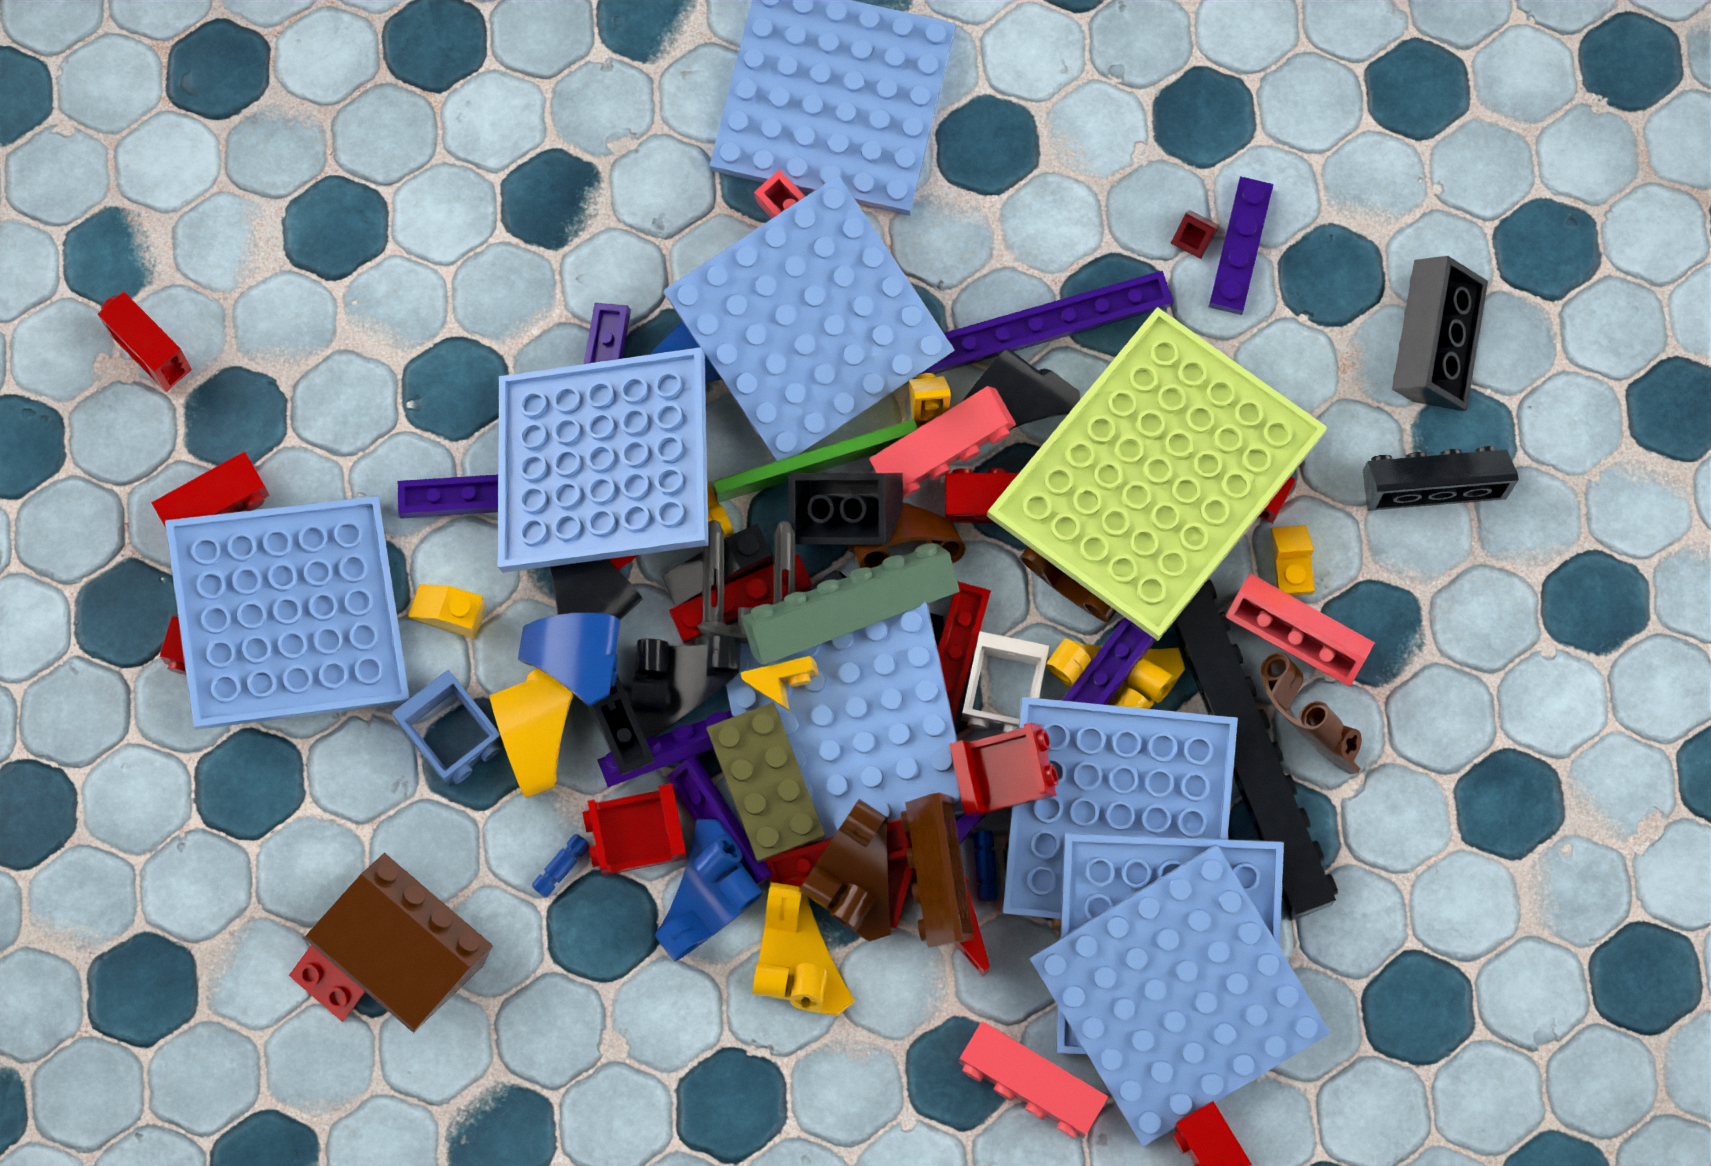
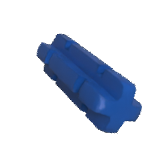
M978 831L974 834V848L977 849L975 852L977 882H980V885L977 887L978 899L983 902L995 901L998 897L997 884H994L997 877L995 851L992 850V847H994L992 831Z
M574 834L566 843L568 847L566 849L562 848L546 866L544 875L540 874L532 883L533 889L541 896L548 897L555 889L554 884L556 882L560 883L578 862L577 857H582L589 849V843L580 835Z

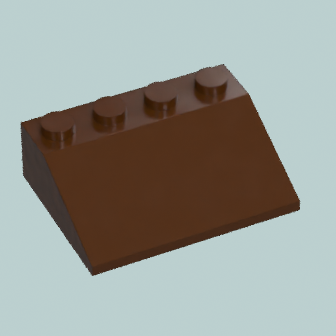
M939 792L905 802L906 811H901V822L904 833L910 832L912 847L906 848L909 868H915L918 882L912 883V892L915 905L921 904L923 919L918 920L921 941H927L928 947L975 941L952 796Z
M385 852L358 876L305 936L307 942L413 1033L484 966L493 947L489 941Z

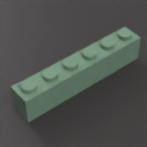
M923 544L918 546L915 552L911 554L888 557L883 560V564L873 568L864 567L856 569L850 573L849 577L838 581L827 580L818 584L817 589L806 593H791L784 598V601L774 605L763 604L754 607L750 614L741 616L752 656L762 665H766L920 607L924 601L928 604L960 592L950 553L938 544Z

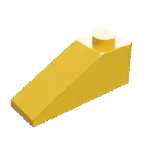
M924 373L917 375L915 379L909 380L908 393L911 419L915 420L917 428L949 410L951 393L944 376L936 377L935 374Z

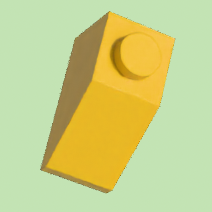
M419 584L408 619L475 639L487 606L481 595L452 586Z

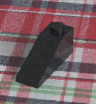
M758 524L724 538V585L773 565L772 554ZM703 551L662 575V579L675 607L703 595ZM715 569L711 570V591L716 589Z
M617 674L615 686H611L609 696L590 706V709L622 776L655 762Z

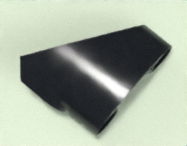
M1006 348L962 400H966L987 386L996 388L1016 423L1014 427L1010 428L1013 429L1044 418L1069 414L1080 401L1079 390L1053 371L1045 368L1037 370L1011 349Z
M609 559L550 567L557 615L604 613L613 615L621 620L643 600L640 593Z
M716 635L709 638L708 645L669 646V643L665 640L651 638L639 639L637 641L631 706L645 739L655 737L675 724L739 674L740 638Z

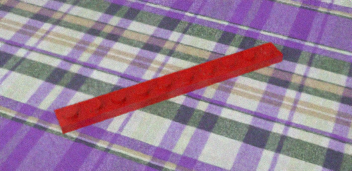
M959 581L957 583L960 592L953 594L938 647L954 723L991 594V590ZM907 856L887 861L891 929L895 931L897 930L913 869L909 868Z

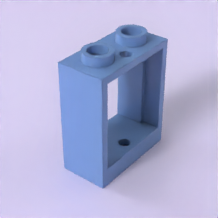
M449 669L392 712L395 721L447 786L453 781L456 784L462 782L472 773V766L481 759L484 762L490 760L501 750L500 745L503 741L500 733ZM454 693L488 738L446 769L412 725Z

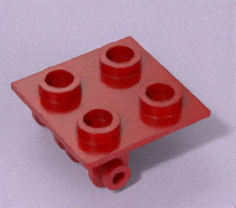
M312 945L289 974L296 983L341 1022L345 1021L365 994L361 987Z

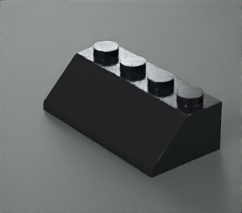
M1449 256L1414 260L1407 305L1404 311V322L1399 342L1396 369L1393 375L1392 390L1412 402L1466 411L1488 280Z
M1495 446L1480 447L1475 452L1462 453L1460 449H1449L1442 451L1441 455L1427 456L1426 452H1413L1407 454L1406 458L1392 459L1391 455H1378L1372 457L1371 461H1367L1363 469L1367 510L1505 500L1519 481L1518 473L1508 450H1497Z

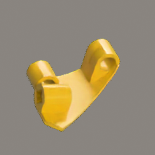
M1064 638L1045 666L1063 684L1071 689L1102 646L1080 643ZM1179 648L1148 649L1107 705L1150 709L1155 702L1160 703L1164 700L1186 670Z
M538 668L527 675L525 682L489 695L505 750L525 798L556 788V771L560 743L566 717L574 693Z
M771 882L759 961L756 965L752 994L790 1000V1003L797 1009L838 1016L854 1003V999L827 950L808 898L799 891V886Z

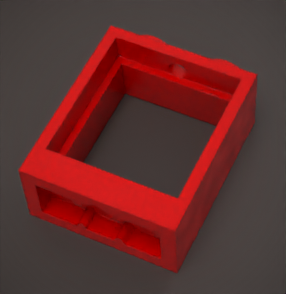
M124 291L104 302L101 311L97 315L109 335L165 392H168L192 370L181 348Z

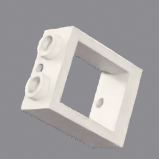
M979 631L961 721L968 722V727L977 730H988L989 727L1003 729L1002 733L1019 729L1020 719L973 709L983 657L988 655L1036 665L1030 697L1039 698L1049 645Z

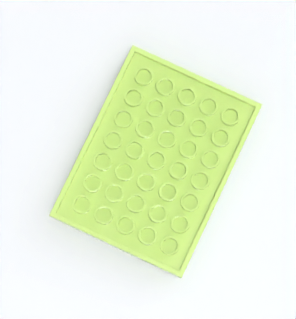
M1157 307L987 512V517L1159 641L1326 433L1327 427Z

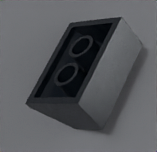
M788 473L789 522L795 532V544L888 545L903 509V473Z

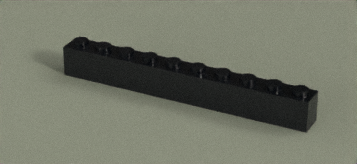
M1208 579L1171 625L1207 714L1238 718L1233 778L1259 841L1284 842L1282 899L1291 921L1332 906L1336 901L1334 895L1338 894V889L1332 875L1325 874L1321 861H1324L1323 851L1317 840L1313 842L1307 830V828L1311 827L1309 817L1303 807L1298 808L1293 796L1297 794L1294 780L1290 774H1284L1280 762L1284 761L1282 751L1276 741L1271 742L1267 729H1270L1267 714L1263 708L1259 710L1253 698L1257 696L1255 685L1250 676H1244L1240 664H1243L1242 653L1236 643L1232 645L1227 634L1230 631L1228 619L1223 611L1218 612L1214 599H1217L1216 590L1212 581Z

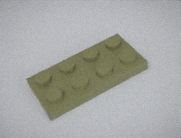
M774 702L706 727L757 863L825 838V833Z

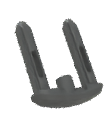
M712 520L708 522L709 546H703V622L697 625L703 635L709 637L716 635L734 636L740 638L741 643H749L741 616L750 614L753 608H738V625H726L724 623V531L720 522ZM788 521L780 522L774 532L773 605L782 602V571L784 569L787 572L786 596L795 593V532ZM712 569L716 570L715 607L711 606Z

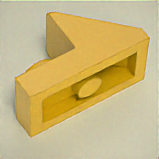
M1307 526L1271 528L1277 588L1291 596L1313 595L1315 588L1311 556L1314 552V547Z
M811 656L740 672L744 682L788 711L790 709L784 684L789 683L790 687L801 686L810 683L811 677L819 676L816 661Z

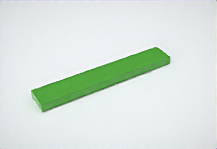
M909 420L715 480L713 485L716 499L720 503L788 482V473H817L876 455L918 428L915 420Z

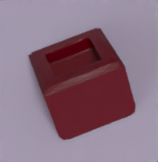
M1188 210L1171 244L1202 259L1219 225Z

